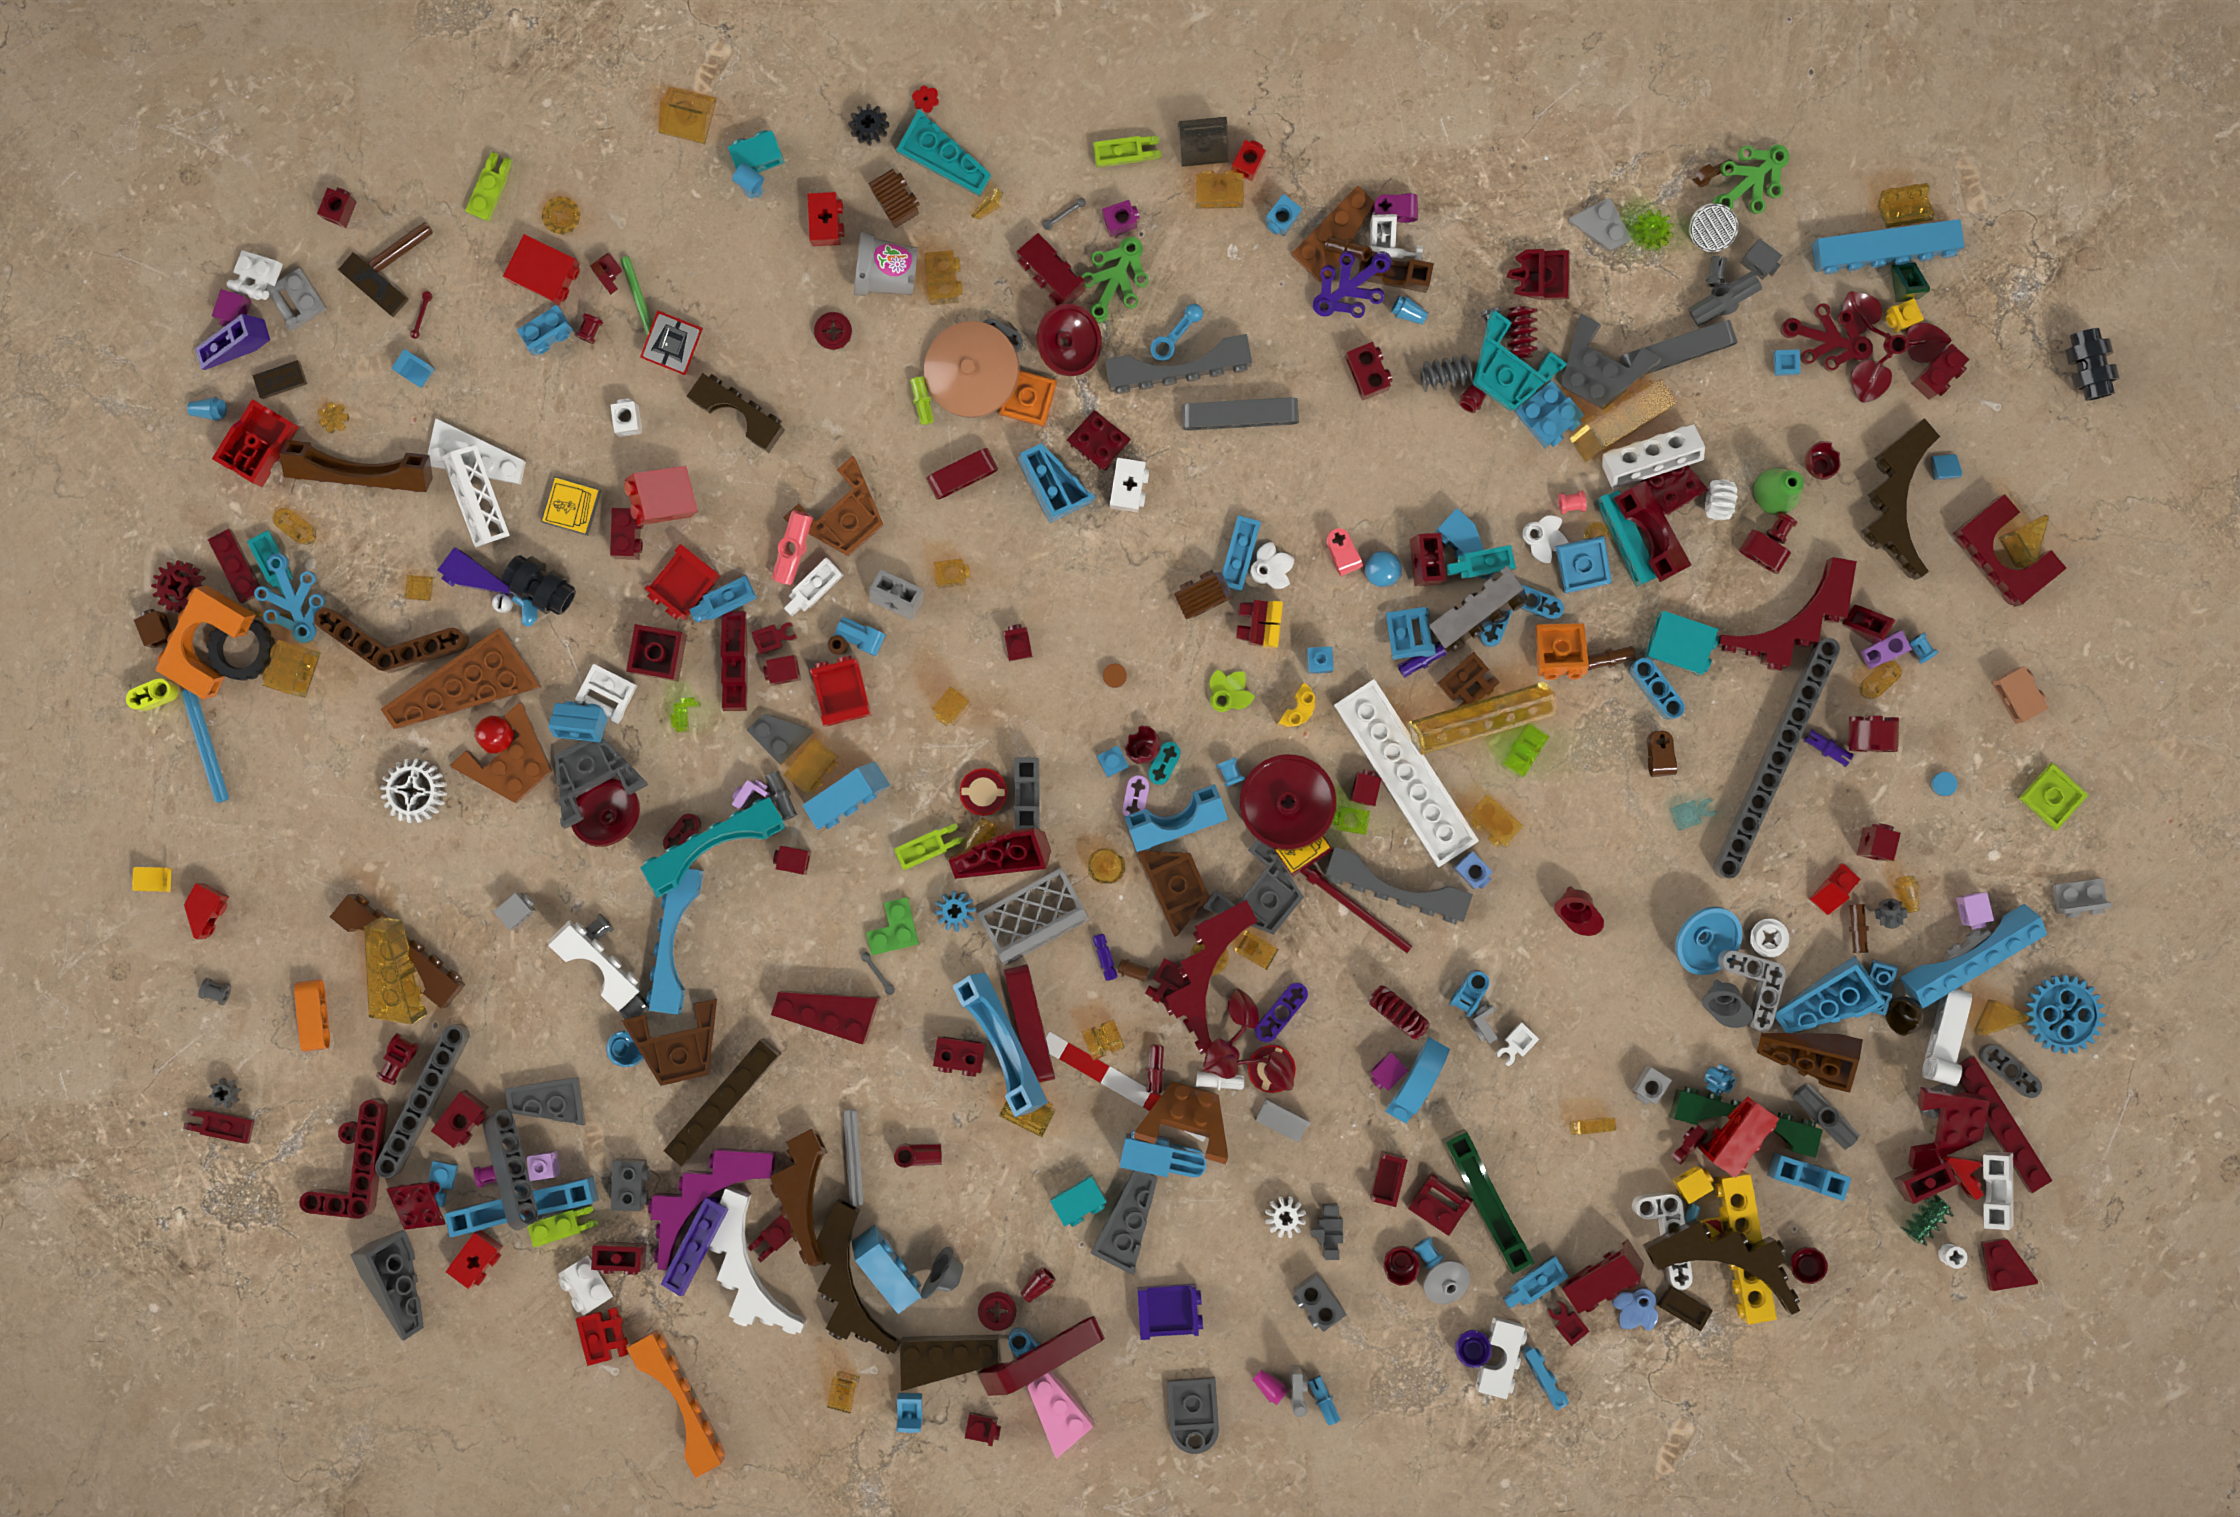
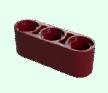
M983 448L926 477V480L936 500H940L998 471V467L989 449Z

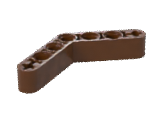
M322 608L314 616L315 624L376 669L388 673L462 651L469 644V637L466 632L457 628H447L387 647L335 610ZM330 616V620L338 624L336 626L328 624L326 617ZM347 628H351L352 636L346 640L344 632ZM455 635L459 636V639L456 640V644L452 642H444V640L451 641L455 639ZM369 641L372 647L371 650L365 654L363 646L366 642ZM436 641L437 648L434 652L430 653L428 645L430 642ZM409 648H412L414 655L412 659L407 660L405 653ZM389 655L391 663L389 666L384 667L382 663L383 658Z

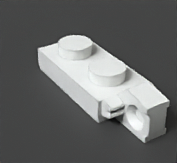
M826 557L792 590L793 592L789 596L792 601L784 609L790 616H794L800 609L805 612L844 575Z

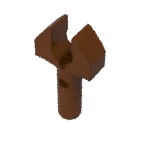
M1728 159L1714 167L1708 164L1702 167L1696 173L1697 177L1692 180L1700 188L1707 186L1713 177L1721 174L1720 166L1732 160ZM1729 165L1725 166V171L1731 169Z

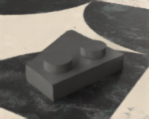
M763 714L747 729L780 765L814 733L811 729L767 714Z

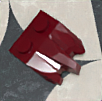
M1526 249L1515 256L1516 261L1521 264V268L1509 270L1506 277L1521 282L1520 286L1515 288L1514 294L1538 300L1570 299L1569 250L1545 251L1544 249Z

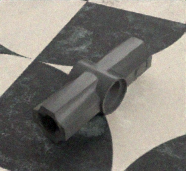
M1753 271L1730 284L1720 283L1711 290L1710 296L1689 307V314L1699 327L1719 314L1729 315L1735 312L1739 307V303L1762 290V285Z
M1808 1083L1803 1084L1794 1092L1792 1098L1844 1150L1851 1147L1858 1140L1860 1134L1839 1115L1837 1109L1831 1107ZM1825 1110L1830 1112V1118L1827 1122H1823L1821 1119V1114Z

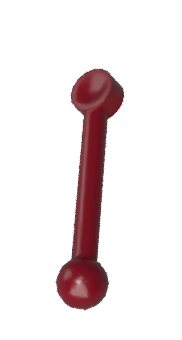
M428 291L422 294L424 300L415 328L410 332V336L413 339H417L420 336L419 328L427 304L433 298L432 294Z

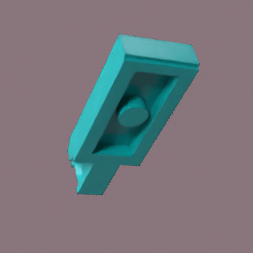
M266 530L247 540V543L267 582L273 588L278 587L281 594L284 595L276 573L271 571L267 565V560L272 554L282 552L271 531ZM274 559V566L279 568L280 561L278 559ZM288 567L286 571L289 579L291 580L293 579V575L291 574L292 571L290 567Z
M1512 545L1466 553L1463 556L1457 557V563L1446 566L1448 575L1461 573V578H1474L1499 573L1506 566L1510 570L1516 569Z

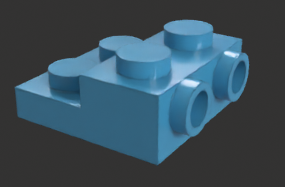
M1553 381L1549 382L1514 411L1544 449L1550 444L1554 447L1564 439L1562 434L1568 429L1573 432L1582 424L1580 419L1584 416L1571 398H1567Z

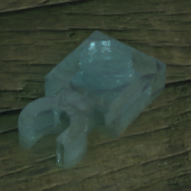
M1703 799L1698 806H1696L1694 800L1671 807L1670 811L1677 830L1680 831L1702 823L1700 817L1702 815L1705 817L1714 816L1717 813L1716 810L1710 812L1705 810V805L1712 802V799Z

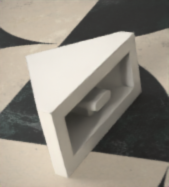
M1397 214L1372 215L1369 223L1370 246L1395 248Z

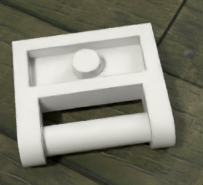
M593 664L576 696L575 703L581 706L583 704L586 706L588 704L599 705L603 708L606 716L611 718V721L619 724L637 685ZM590 689L617 702L616 709L588 696Z

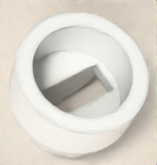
M500 593L493 598L492 606L497 612L507 613L511 610L513 601L510 596ZM500 597H503L500 609L498 608Z

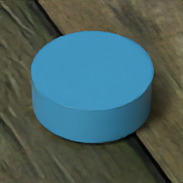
M1949 772L1937 773L1931 780V788L1939 796L1953 794L1958 786L1956 777Z

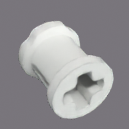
M1946 1243L1938 1251L1939 1260L1954 1269L1962 1268L1967 1262L1965 1250L1954 1244ZM1953 1252H1955L1956 1256H1953L1952 1260H1950L1949 1256H1952Z

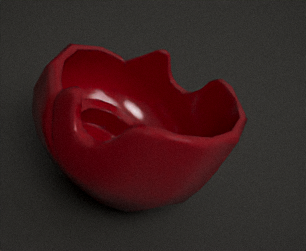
M1819 441L1807 451L1804 457V466L1815 479L1827 480L1837 474L1841 466L1840 452L1832 447V442Z
M1141 725L1138 727L1136 734H1129L1128 743L1125 747L1127 757L1136 764H1144L1154 760L1161 750L1160 738L1156 731L1150 726Z
M1397 1246L1386 1253L1383 1268L1387 1279L1391 1283L1404 1286L1416 1280L1420 1272V1261L1413 1249L1407 1246Z
M1806 1246L1794 1252L1790 1261V1270L1793 1276L1800 1282L1815 1284L1825 1277L1828 1271V1262L1824 1253L1815 1247Z

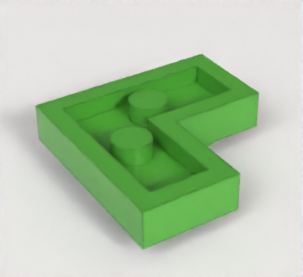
M906 897L884 903L889 927L866 932L871 955L919 944L909 898Z

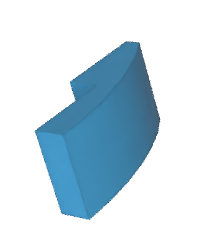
M1872 960L1869 975L1885 1004L1871 1011L1872 1013L1886 1015L1892 997L1891 988L1898 971L1897 965Z

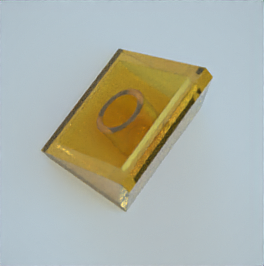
M670 87L660 101L659 133L705 144L717 98Z
M2042 515L2027 521L1999 537L2015 567L2023 568L2037 563L2049 519L2048 515Z

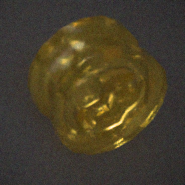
M1594 522L1585 529V539L1592 538L1590 536L1593 532L1590 531L1591 528L1594 530L1600 529L1602 533L1599 536L1607 538V528L1600 522Z

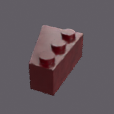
M1039 233L1035 234L1016 251L1019 258L1017 260L1019 266L1025 272L1029 270L1034 275L1032 279L1040 289L1045 288L1050 293L1048 297L1055 306L1072 304L1086 291L1085 280L1081 276L1077 277L1072 272L1067 261L1064 262L1057 255V251Z

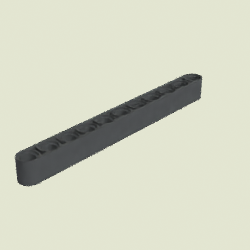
M1833 638L1819 640L1811 649L1715 860L1713 869L1719 878L1730 879L1736 877L1745 862L1839 655L1840 645ZM1824 643L1829 645L1831 649L1829 656L1822 652V645ZM1814 665L1818 666L1821 670L1819 677H1815L1812 674V667ZM1804 687L1809 688L1811 691L1809 699H1805L1802 695ZM1794 709H1798L1801 713L1799 721L1794 720L1792 717ZM1784 730L1791 734L1789 743L1784 742L1782 739ZM1774 752L1779 753L1781 756L1779 765L1772 761ZM1764 774H1768L1771 777V784L1768 787L1762 783ZM1754 796L1760 797L1762 802L1758 809L1752 805ZM1746 817L1752 823L1748 831L1742 827V821ZM1736 839L1742 845L1738 853L1732 849V843ZM1726 861L1732 866L1729 874H1725L1722 871V865Z

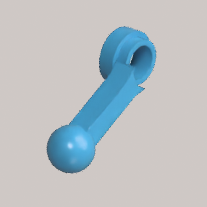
M1189 304L1185 309V316L1167 337L1161 336L1152 342L1150 350L1156 360H1169L1174 355L1175 343L1192 323L1202 319L1203 309L1199 304ZM1160 343H1166L1170 347L1169 353L1165 356H1160L1156 352V347Z

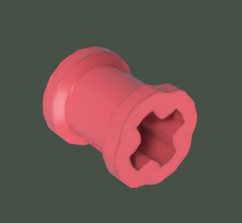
M1583 490L1577 494L1564 495V493H1559L1558 504L1561 515L1566 514L1567 511H1586V496Z

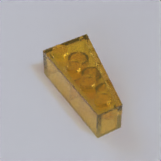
M1662 379L1655 383L1650 380L1639 388L1641 392L1635 395L1632 391L1621 399L1623 403L1616 406L1613 403L1602 410L1604 413L1602 416L1598 417L1595 414L1584 421L1586 426L1572 436L1570 440L1585 462L1677 404V401Z

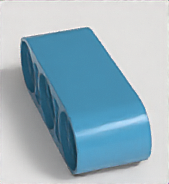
M1641 658L1631 664L1629 669L1631 677L1658 713L1667 720L1680 717L1684 713L1685 704L1654 662L1648 658ZM1640 663L1644 664L1648 669L1646 676L1640 675L1637 671ZM1654 683L1661 685L1662 693L1660 695L1653 693L1652 685ZM1669 702H1673L1677 707L1674 715L1667 711L1666 706Z

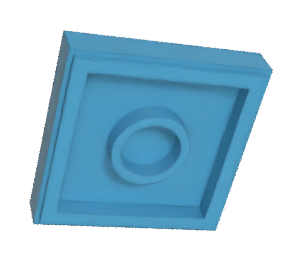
M1604 536L1556 546L1562 587L1565 594L1612 583Z

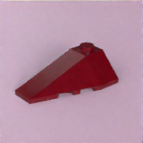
M1037 828L1011 830L949 857V863L955 879L1047 869L1051 848L1044 831Z

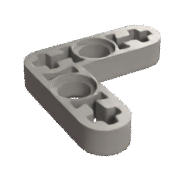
M1722 951L1718 956V965L1722 970L1758 980L1751 1004L1753 1019L1749 1025L1758 1031L1769 1030L1773 1025L1786 977L1785 968L1779 963L1738 951ZM1727 958L1740 961L1739 966L1726 962ZM1753 960L1757 965V969L1754 973L1750 974L1747 971V965ZM1770 970L1777 972L1776 977L1769 975ZM1766 982H1767V983H1771V984H1775V985H1774V987L1767 986V985H1766ZM1766 990H1769L1772 994V998L1768 1003H1764L1762 1000V994ZM1760 1006L1768 1008V1011L1759 1008ZM1757 1018H1764V1023L1757 1022Z

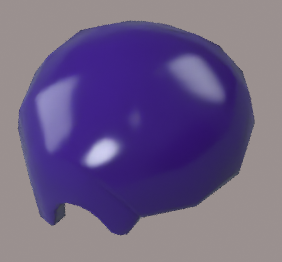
M1468 1330L1459 1335L1455 1342L1454 1352L1457 1359L1463 1365L1479 1368L1488 1362L1491 1356V1344L1484 1333Z

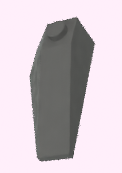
M405 1230L372 1241L350 1254L360 1277L400 1339L404 1341L423 1329L420 1298L417 1297L416 1290L418 1278L417 1274H414L413 1266L415 1254Z

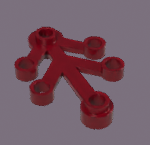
M1825 303L1819 304L1814 309V315L1820 319L1826 332L1803 326L1796 318L1785 320L1780 327L1781 334L1784 337L1791 339L1800 335L1824 343L1814 349H1807L1802 352L1800 359L1803 364H1812L1816 358L1836 347L1847 349V351L1837 357L1830 356L1824 360L1823 366L1825 370L1832 372L1840 364L1852 358L1865 360L1873 352L1871 340L1859 335L1852 322L1854 316L1849 310L1839 313L1837 322L1844 326L1850 339L1841 337L1829 315L1830 307ZM1820 307L1826 310L1825 315L1819 313ZM1843 314L1849 317L1848 322L1842 320ZM1790 323L1795 324V331L1789 329ZM1858 344L1865 346L1864 352L1858 350ZM1806 353L1812 355L1811 361L1805 359ZM1829 360H1833L1835 362L1834 368L1829 367Z

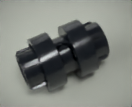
M2091 328L2071 334L2072 347L2066 349L2065 352L2068 365L2076 364L2078 373L2071 376L2074 390H2083L2085 401L2096 400L2115 394L2113 382L2120 379L2117 365H2108L2107 356L2114 353L2110 338L2102 339L2100 328Z
M522 555L515 556L506 567L502 577L504 583L510 586V593L523 601L532 597V606L545 614L551 611L557 615L563 614L571 605L576 594L575 587L568 583L569 577L555 569L549 574L546 573V564L534 556L525 558Z

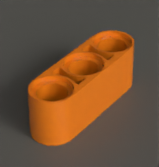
M321 979L296 982L294 985V996L301 1050L306 1052L328 1049L330 1047V1031L324 982Z

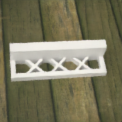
M469 446L443 455L441 457L475 548L510 536L477 446ZM471 452L474 460L472 468L464 464L461 454ZM473 475L479 477L483 485L480 491L471 484ZM481 498L489 501L491 505L489 513L481 510L479 505ZM490 520L498 524L501 534L490 535L488 529Z

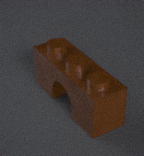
M1372 251V256L1367 262L1360 260L1357 274L1372 264V258L1377 252ZM1410 259L1407 262L1392 260L1391 266L1386 272H1377L1366 281L1426 293L1430 286L1434 263ZM1379 260L1377 261V265L1383 267L1385 266V262Z

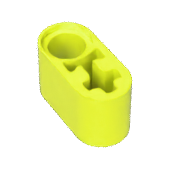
M154 679L131 689L126 695V703L132 709L149 711L176 699L179 689L173 681ZM165 684L167 692L162 696L160 688Z

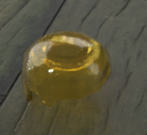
M1110 848L1097 849L1090 854L1086 863L1088 875L1099 884L1116 883L1123 877L1126 870L1124 858Z

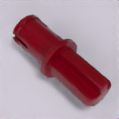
M1152 1044L1150 1046L1149 1067H1146V1070H1148L1146 1092L1162 1093L1163 1072H1165L1163 1068L1164 1046L1159 1044Z

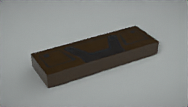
M354 252L338 269L392 317L409 300Z

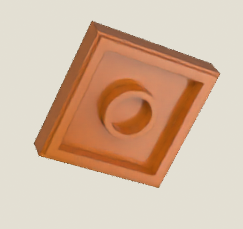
M1019 370V379L1011 398L1000 408L999 415L1045 427L1057 380Z

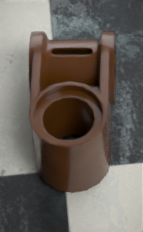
M1654 731L1647 737L1648 770L1651 777L1677 774L1674 740L1667 731ZM1664 739V743L1656 744V740Z

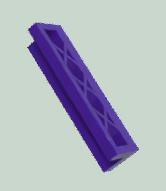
M705 1197L661 1282L662 1286L679 1296L685 1295L729 1210L720 1204L721 1199L718 1197Z

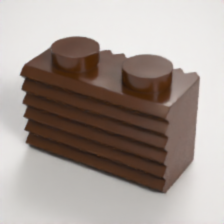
M891 169L868 183L894 228L906 223L919 214L917 206L920 203L913 192L908 194L905 186L908 184L901 173L896 174L894 169Z
M1210 570L1200 575V581L1193 583L1191 580L1179 586L1181 590L1174 593V596L1185 619L1194 618L1233 598L1222 572L1214 573L1213 570Z

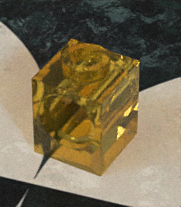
M963 559L934 562L936 586L938 588L967 585L966 579H970L969 565H964ZM952 567L959 570L958 577L948 579L946 577L947 570Z

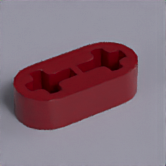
M689 813L681 816L664 837V849L670 848V838L676 839L679 835H682L678 841V844L682 845L687 842L690 836L697 834L701 829L700 818L695 814ZM693 818L695 820L693 822L695 828H689L685 833L682 832L686 827L684 821Z

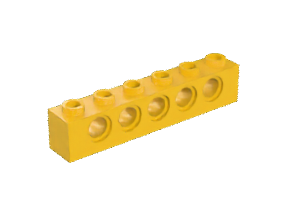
M1744 1171L1739 1173L1736 1178L1730 1174L1716 1176L1717 1183L1714 1184L1715 1193L1721 1199L1722 1207H1719V1215L1721 1221L1725 1222L1726 1230L1732 1227L1736 1229V1220L1744 1218L1745 1225L1738 1232L1742 1231L1749 1246L1763 1240L1751 1174ZM1734 1194H1739V1204L1732 1206L1730 1202L1731 1197ZM1728 1264L1730 1270L1734 1271L1735 1279L1732 1280V1287L1734 1293L1738 1294L1739 1304H1736L1738 1317L1742 1318V1321L1748 1325L1777 1320L1773 1294L1767 1285L1753 1274L1751 1277L1745 1278L1744 1269ZM1752 1291H1757V1299L1753 1302H1749V1293Z

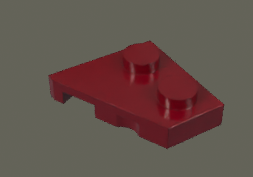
M2000 1238L1981 1241L1990 1291L2038 1284V1280L2008 1239Z

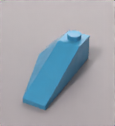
M1854 956L1776 1011L1775 1018L1786 1033H1793L1814 1028L1820 1024L1836 1023L1842 1019L1864 1016L1885 1004L1869 973L1859 959Z

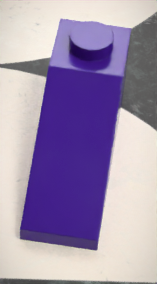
M241 314L197 346L195 351L201 369L207 370L255 352L271 339L264 319Z
M456 547L452 549L438 568V571L443 574L441 579L452 587L457 584L466 588L513 595L509 591L510 586L506 585L504 581Z

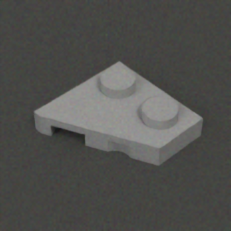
M1610 197L1568 219V223L1571 226L1575 225L1586 233L1585 236L1597 241L1608 252L1632 240Z

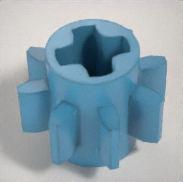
M1719 1064L1718 1068L1710 1067L1705 1075V1082L1708 1083L1706 1088L1721 1096L1722 1092L1729 1093L1736 1082L1735 1077L1732 1076L1734 1071L1722 1064Z

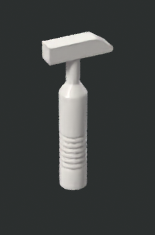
M1417 245L1415 252H1406L1404 249L1369 246L1374 252L1385 251L1389 253L1391 258L1414 257L1415 260L1421 261L1423 246Z

